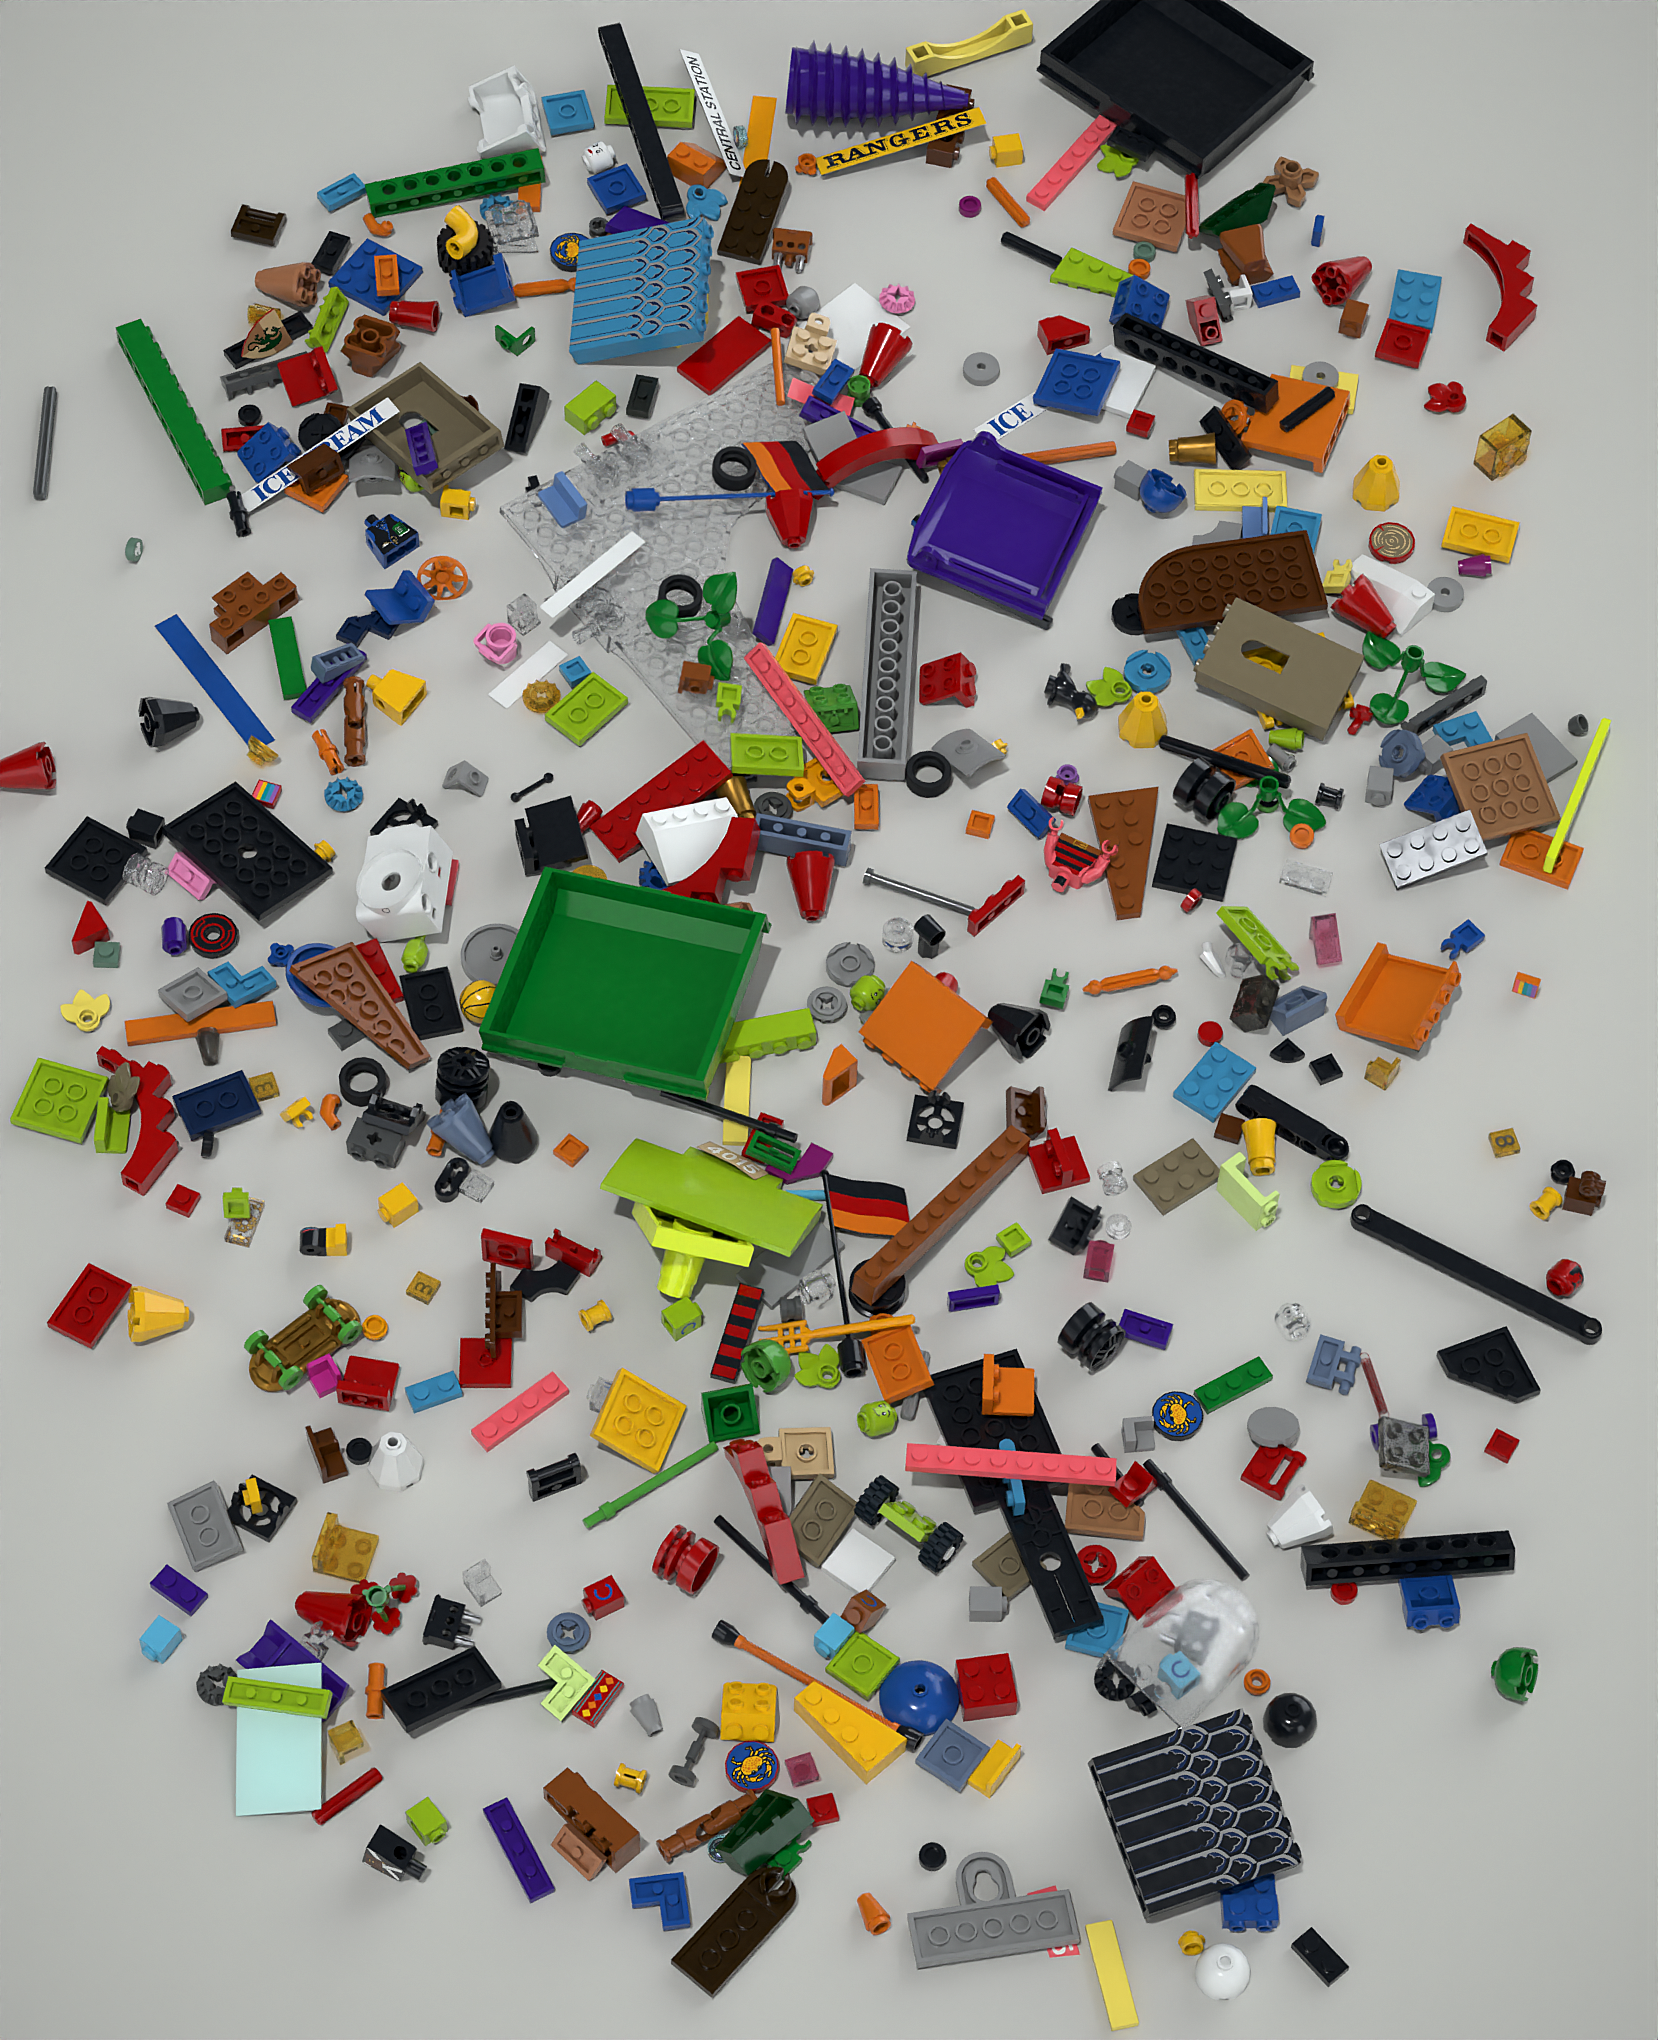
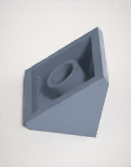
M1302 985L1262 1007L1282 1036H1285L1323 1016L1327 994L1326 992Z

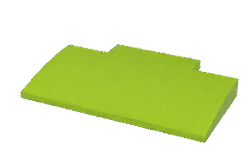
M638 1138L618 1158L600 1186V1189L788 1257L793 1254L817 1225L823 1204L781 1190L783 1183L781 1178L767 1174L754 1180L735 1165L708 1152L690 1146L684 1154H680Z

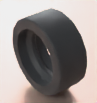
M737 446L722 448L716 453L713 460L712 477L715 483L722 489L737 492L745 490L752 485L757 470L756 460L753 454L744 448ZM729 461L738 462L745 466L748 472L742 476H731L721 469V465Z
M681 574L672 575L664 579L659 586L657 600L667 599L666 594L672 590H684L693 596L694 601L684 606L677 605L679 608L677 618L696 616L701 609L703 598L701 585L694 578Z
M922 751L913 755L906 766L905 780L907 787L914 794L925 798L937 797L943 794L949 787L951 780L949 761L945 756L934 751ZM932 766L942 772V778L936 782H922L914 776V772L920 767Z
M367 1057L354 1058L341 1068L339 1074L340 1092L343 1098L350 1104L359 1107L368 1106L371 1095L375 1093V1090L382 1091V1097L385 1095L387 1089L385 1070L376 1060ZM367 1072L375 1075L378 1083L368 1091L359 1092L348 1086V1080L357 1073Z

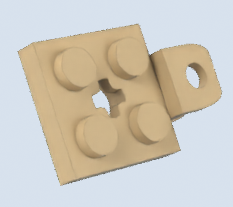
M811 313L804 329L794 326L784 363L823 376L831 365L837 340L826 337L830 327V319L817 313ZM815 321H821L822 324H817Z
M831 1427L779 1428L778 1437H764L757 1441L763 1448L767 1467L791 1466V1480L815 1479L818 1474H822L825 1478H834ZM803 1449H808V1452L813 1453V1455L809 1458H804L800 1453L803 1452Z

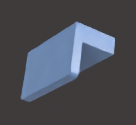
M563 471L554 475L553 486L538 492V498L561 528H565L586 517L587 503Z
M1267 497L1262 498L1261 507L1242 506V539L1267 535Z

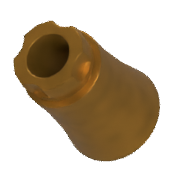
M1215 433L1178 437V440H1169V461L1179 460V463L1216 464Z
M733 776L715 790L719 798L727 797L738 817L756 818V811L749 795L745 777Z

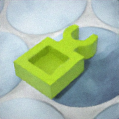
M718 682L715 707H719L718 721L721 722L722 716L727 714L731 717L730 723H734L736 710H739L742 685Z

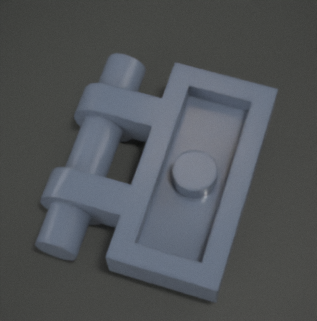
M1320 1334L1306 1382L1330 1390L1333 1381L1339 1382V1393L1347 1395L1350 1387H1353L1355 1382V1370L1360 1366L1361 1348L1352 1346L1350 1352L1343 1351L1345 1341ZM1339 1361L1346 1364L1344 1372L1337 1370Z

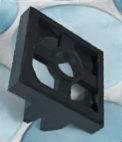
M398 798L372 827L370 835H379L386 829V824L397 827L414 824L418 819L421 821L422 827L432 826L435 829L438 826V820L427 814V810L422 803L417 806L415 799L412 798L406 802ZM400 813L411 814L407 820L398 821L393 818L394 815Z
M375 1090V1093L371 1095L368 1108L363 1112L362 1121L403 1135H409L424 1121L426 1112L423 1111L422 1104L416 1103V1106L412 1108L382 1098V1091ZM380 1109H381V1110H385V1111H388L389 1113H385V1112H382V1111H379V1110H380Z
M936 1090L930 1092L928 1096L915 1094L906 1141L956 1149L964 1102L952 1101L947 1092H943L942 1096H939ZM934 1107L933 1114L928 1117L918 1116L924 1108ZM942 1108L947 1109L952 1114L954 1122L946 1121L941 1116ZM937 1118L941 1120L942 1126L931 1128L928 1121ZM917 1124L924 1125L926 1128L921 1131ZM943 1129L951 1130L945 1135L941 1132Z
M252 1474L249 1479L256 1478L258 1490L267 1492L264 1498L261 1499V1504L268 1507V1512L263 1516L252 1514L251 1505L245 1506L242 1490H247L246 1484L240 1483L238 1492L234 1491L228 1513L234 1525L270 1542L296 1504L297 1497ZM275 1496L279 1501L277 1513L271 1510L270 1505ZM241 1505L250 1509L251 1517L248 1521L241 1514ZM270 1519L268 1524L256 1525L259 1520Z

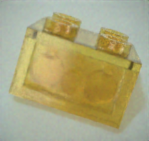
M1369 1480L1359 1502L1356 1501L1352 1508L1349 1523L1383 1539H1399L1417 1504V1500L1374 1480Z
M327 1512L311 1558L313 1572L359 1583L367 1577L379 1542V1536L342 1527V1525H339L338 1514Z

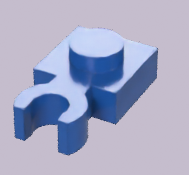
M1468 919L1451 931L1450 938L1442 942L1440 949L1443 951L1448 947L1452 948L1453 950L1450 952L1449 958L1454 959L1458 956L1461 948L1467 953L1484 941L1485 934Z

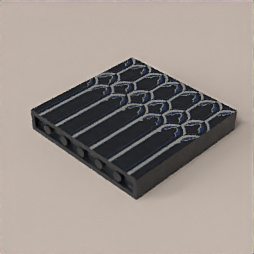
M1243 1708L1094 1757L1088 1762L1091 1775L1144 1919L1295 1868L1301 1863L1300 1858L1302 1855L1300 1848L1296 1842L1293 1843L1290 1835L1292 1832L1291 1824L1288 1818L1282 1814L1280 1795L1277 1791L1273 1790L1270 1782L1272 1781L1271 1771L1267 1765L1264 1766L1261 1745L1258 1740H1254L1251 1732L1253 1730L1252 1721L1248 1714L1245 1715Z

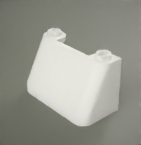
M515 65L469 86V103L473 109L476 108L479 111L484 139L479 140L477 151L482 159L535 148L539 149L540 154L546 151L536 94L530 83Z

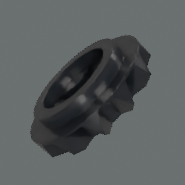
M1113 1659L1110 1662H1103L1096 1669L1094 1685L1099 1694L1106 1699L1114 1701L1126 1699L1136 1688L1137 1677L1133 1667L1130 1668L1125 1661L1119 1662ZM1113 1672H1116L1118 1678H1123L1119 1680L1117 1688L1113 1680H1109L1112 1678Z

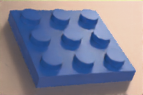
M367 238L328 281L329 288L338 287L344 296L385 316L390 310L391 302L398 301L423 273V268ZM396 254L400 295L377 297L374 256Z
M1056 348L1033 396V402L1038 405L1098 416L1121 367L1120 361Z

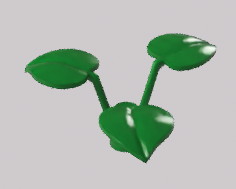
M736 572L716 574L710 576L705 581L703 597L708 604L712 605V611H709L704 616L677 618L679 613L677 604L667 599L657 600L648 606L645 612V619L651 631L659 638L667 639L674 636L678 631L677 622L704 620L710 629H715L707 639L708 645L699 648L698 662L699 664L712 666L710 675L715 676L714 679L721 681L731 680L732 650L725 641L720 639L713 641L718 633L722 632V627L730 624L731 615L729 612L733 609L737 597Z
M1370 631L1367 632L1364 638L1362 653L1369 665L1377 669H1384L1388 664L1394 667L1401 661L1404 670L1394 697L1387 693L1375 694L1370 701V711L1378 721L1384 724H1399L1406 719L1409 713L1408 704L1397 699L1408 673H1413L1420 667L1421 676L1426 677L1425 684L1427 687L1438 693L1453 691L1466 677V673L1440 662L1425 663L1423 659L1424 651L1417 645L1408 646L1401 654L1396 644L1378 637Z
M1269 757L1270 761L1272 762L1275 768L1273 770L1279 772V768L1276 762L1271 757ZM1265 776L1261 780L1255 779L1245 785L1250 788L1259 786L1258 795L1252 808L1248 811L1247 806L1243 803H1228L1219 813L1217 831L1221 835L1237 839L1251 836L1259 825L1258 819L1252 815L1261 800L1270 802L1275 798L1278 800L1282 811L1286 813L1283 817V825L1289 832L1295 825L1301 823L1309 825L1313 832L1326 825V820L1322 812L1305 799H1293L1290 801L1288 808H1286L1281 797L1282 794L1278 792V780L1273 776Z

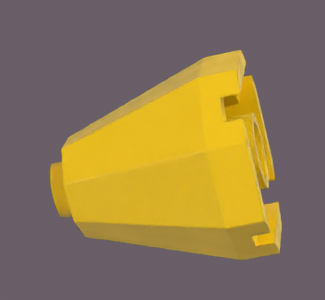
M1385 455L1374 456L1354 477L1352 498L1356 502L1357 500L1360 501L1361 507L1365 510L1382 512L1388 510L1391 504L1394 503L1395 505L1399 501L1400 480L1393 461Z
M1139 692L1118 716L1119 738L1124 741L1125 739L1130 742L1129 745L1134 749L1154 748L1158 745L1161 736L1167 735L1166 714L1158 697L1151 692Z
M131 1286L128 1303L133 1304L128 1309L127 1315L128 1335L131 1337V1342H142L181 1329L184 1322H188L189 1308L184 1306L183 1300L143 1286Z

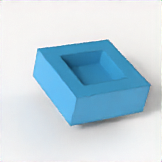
M580 656L559 665L560 673L571 688L580 684L592 673Z

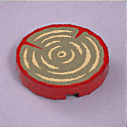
M1387 522L1379 524L1372 530L1369 536L1368 547L1371 554L1377 560L1382 562L1385 560L1390 561L1389 564H1397L1411 557L1415 547V538L1406 526Z

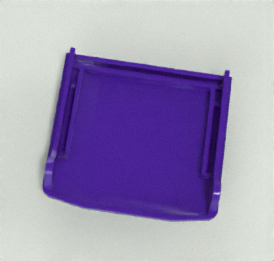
M981 431L973 440L964 442L945 465L914 527L906 558L907 564L911 568L1042 620L1101 498L1103 487L1008 450L996 441L993 434Z

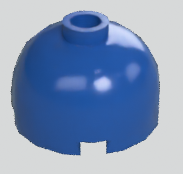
M1157 469L1147 471L1140 483L1139 489L1141 499L1145 503V508L1153 513L1156 511L1167 513L1175 510L1187 496L1186 491L1180 483L1175 486L1171 482L1173 478L1170 475Z

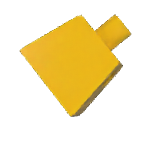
M394 669L389 670L383 679L372 674L366 683V686L373 690L374 706L400 726L404 724L427 695L426 681Z

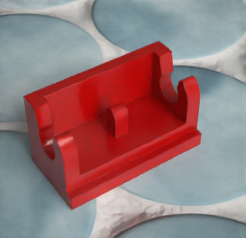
M555 1228L553 1238L548 1237L545 1241V1256L557 1262L560 1260L590 1277L602 1259L601 1250L594 1248L592 1251L562 1236L561 1231Z

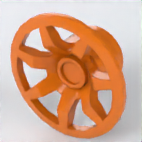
M435 556L426 560L420 566L417 573V579L421 584L422 574L431 577V580L423 585L425 589L432 588L434 585L437 586V596L430 594L434 600L456 599L465 591L468 584V575L465 567L458 560L448 556ZM433 563L431 571L425 569L429 564ZM456 566L461 570L463 576L454 574ZM453 581H463V585L459 591H457L456 588L453 586ZM447 587L453 595L441 597L443 588Z

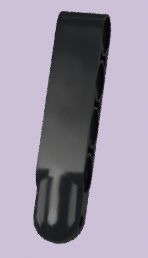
M1249 1085L1235 1104L1238 1112L1250 1120L1267 1118L1275 1121L1276 1135L1311 1155H1318L1327 1161H1345L1348 1157L1349 1145L1344 1137L1256 1085Z

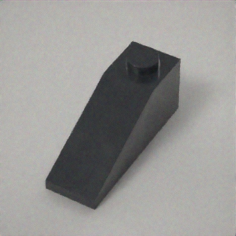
M519 384L504 445L505 450L527 453L544 418L550 395L541 386Z

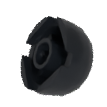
M1283 1693L1276 1696L1267 1705L1263 1716V1729L1265 1733H1268L1272 1738L1271 1741L1276 1745L1284 1748L1302 1746V1743L1307 1742L1313 1737L1317 1725L1316 1710L1312 1703L1297 1693Z

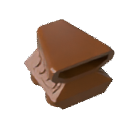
M1260 224L1228 230L1220 234L1219 240L1223 248L1217 251L1220 255V264L1228 273L1227 279L1230 284L1239 286L1240 275L1245 274L1249 285L1267 281L1274 274L1265 255L1263 228Z
M364 314L354 320V328L351 333L345 336L344 345L340 351L351 360L352 370L355 373L371 378L400 351L401 345L396 342L400 331L393 323Z

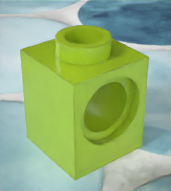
M426 1797L405 1811L407 1823L424 1846L431 1842H439L448 1831L447 1821L429 1797Z

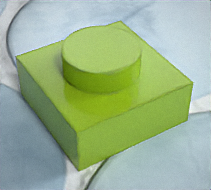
M1017 1222L996 1234V1240L1010 1257L1029 1247L1032 1242Z

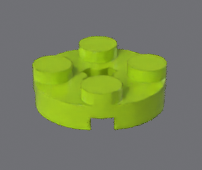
M1329 1160L1322 1163L1312 1174L1311 1192L1321 1207L1345 1208L1356 1203L1361 1191L1362 1180L1359 1172L1355 1168L1353 1170L1349 1167L1348 1163L1341 1160ZM1333 1180H1337V1183L1343 1186L1334 1188L1331 1184Z

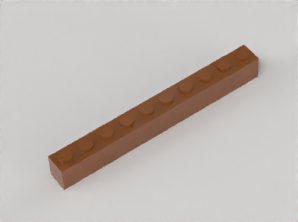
M1010 1125L855 1273L851 1291L871 1306L1027 1156L1031 1138L1013 1125Z

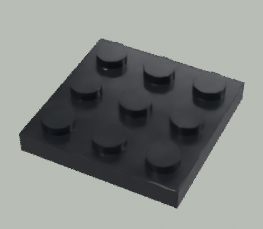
M87 816L46 865L45 872L106 905L147 855L148 851L147 847Z
M1167 823L1152 887L1186 895L1196 888L1202 893L1201 898L1223 902L1237 838Z

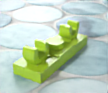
M331 287L328 295L323 297L325 302L319 306L320 312L315 321L316 323L313 329L308 331L310 337L304 341L309 348L323 346L325 353L329 350L349 303L338 287Z

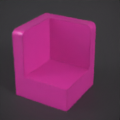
M330 1354L324 1355L306 1365L308 1379L319 1399L336 1391L338 1380H342Z

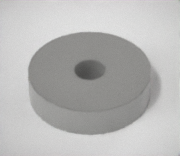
M984 352L973 353L964 361L963 376L972 385L988 386L994 383L999 376V362L991 354Z
M1318 361L1310 363L1305 367L1302 380L1337 388L1339 374L1331 364Z
M1439 577L1428 584L1427 588L1435 594L1432 607L1434 610L1452 612L1461 606L1464 590L1458 581L1449 577Z

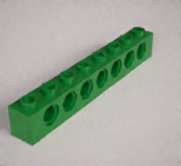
M535 148L365 184L370 212L374 218L523 186L545 183L546 181L539 149Z

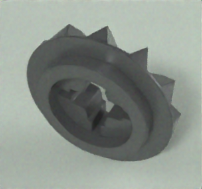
M778 792L764 793L754 803L756 815L760 813L789 819L792 813L790 800ZM769 804L774 809H777V814L769 811Z
M222 1664L213 1667L209 1665L204 1672H200L196 1682L199 1697L210 1705H224L222 1700L228 1676L237 1677V1674L231 1667L228 1668ZM223 1678L222 1683L224 1687L217 1686L213 1689L212 1681H219Z

